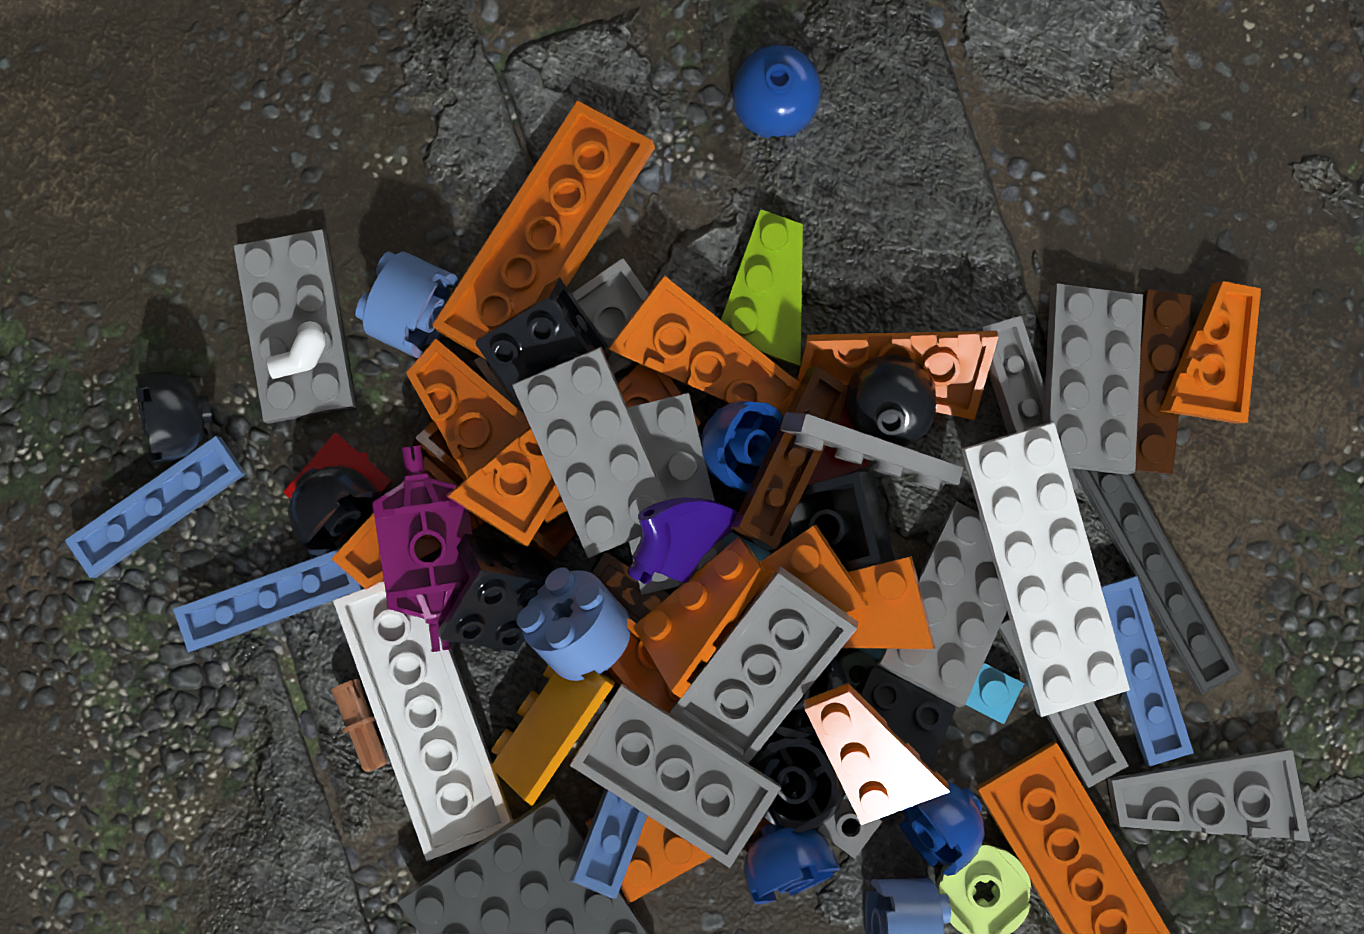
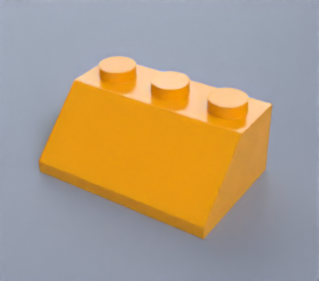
M548 665L543 675L550 680L540 695L532 690L517 711L523 717L517 729L513 733L506 728L493 746L491 752L497 755V758L491 765V768L530 805H533L614 686L616 681L607 671L598 674L593 670L582 674L583 680L572 681L562 678Z

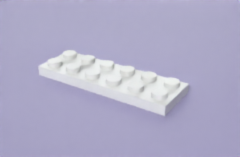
M1045 423L962 448V454L1037 714L1043 717L1129 691V684L1055 423Z
M381 582L368 590L362 589L335 599L333 603L426 861L486 839L513 821L497 774L491 768L493 763L452 650H442L439 637L440 651L431 652L429 624L425 623V619L388 609L384 582Z

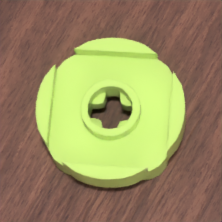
M982 842L978 854L957 874L951 876L942 874L948 868L943 866L936 882L938 894L948 895L951 905L950 923L961 933L1011 934L1026 919L1031 905L1029 903L1031 895L1030 877L1022 863L1007 850ZM990 880L994 881L995 885L991 891L995 897L990 902H987L984 898L976 902L973 899V895L976 893L974 887L979 881L984 883Z

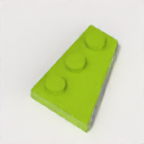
M760 209L721 321L765 356L799 368L801 366L803 224Z

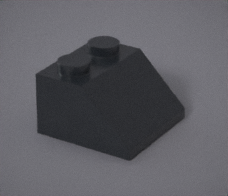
M859 471L806 486L783 534L785 545L812 526L817 525L847 572L895 560L874 473Z

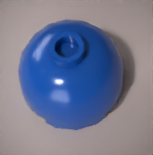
M774 44L757 49L745 58L734 77L732 97L736 115L747 129L760 137L771 138V136L789 137L796 135L810 124L818 111L822 88L817 68L807 55L791 46Z
M738 401L732 402L714 412L704 426L700 442L707 471L715 482L736 492H748L784 418L778 409L769 403Z
M948 782L950 792L903 809L902 812L906 820L899 824L912 847L930 866L933 867L940 862L948 867L942 874L951 876L967 866L978 854L985 833L984 822L980 813L982 805L979 799L971 790L967 788L961 789L956 784Z
M772 823L762 827L760 831L763 837L751 844L744 863L745 880L753 903L759 905L776 901L777 898L774 891L779 890L780 894L787 892L790 893V896L829 879L834 875L833 871H839V864L826 838L816 829L800 833L792 832L793 828H785L782 825L777 827Z

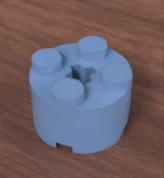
M388 251L381 257L377 265L376 275L378 277L370 293L366 292L360 298L355 316L363 320V328L367 335L415 358H419L423 354L420 349L425 344L430 346L435 339L439 340L442 336L441 333L434 329L432 324L449 300L450 287L456 289L458 286V279L455 274L407 252L394 254Z
M563 567L552 571L546 578L545 584L537 591L538 595L531 598L528 605L517 616V625L522 629L526 642L559 676L567 680H583L582 674L593 670L600 674L607 670L620 658L630 639L631 631L627 628V618L630 619L628 612L594 574L587 571H569Z
M930 878L872 879L870 884L876 891H867L865 934H944V923H949L951 919L950 900L947 894H938L937 888Z

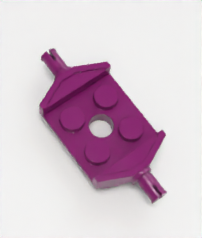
M419 445L412 447L414 461L412 460L411 448H401L407 474L404 477L405 482L372 502V508L374 510L387 608L425 619V623L429 624L431 652L440 651L438 629L470 578L456 547L464 534L472 535L469 510L445 496L456 485L428 478V473L424 474L422 447ZM423 535H432L440 543L441 551L434 561L423 562L415 555V542ZM441 640L442 650L451 649L450 641Z

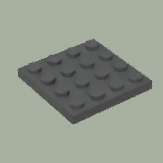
M554 793L401 894L397 902L419 934H650L621 890H619L617 898L613 899L569 881L585 838Z

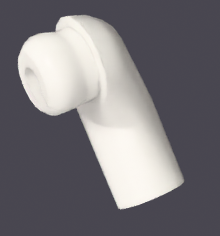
M312 321L302 323L298 327V334L290 352L267 357V366L272 379L309 371L316 366L326 343L323 329L318 323Z

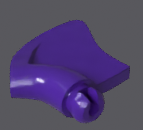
M687 497L661 501L643 509L638 514L642 535L632 556L634 562L628 568V575L637 581H641L643 584H648L652 580L654 572L683 583L689 582L702 557L715 544L734 530L731 528V525L738 512L712 500Z

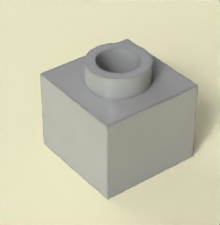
M845 795L840 809L827 822L816 829L855 859L882 823V820L879 818L861 825L847 795ZM848 818L858 821V828L851 834L842 831V823Z

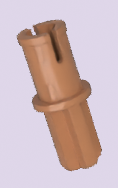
M359 678L333 687L331 692L338 705L345 726L342 732L343 734L349 732L362 769L365 772H370L384 766L387 763V759L373 722H376V719L372 716L367 705Z

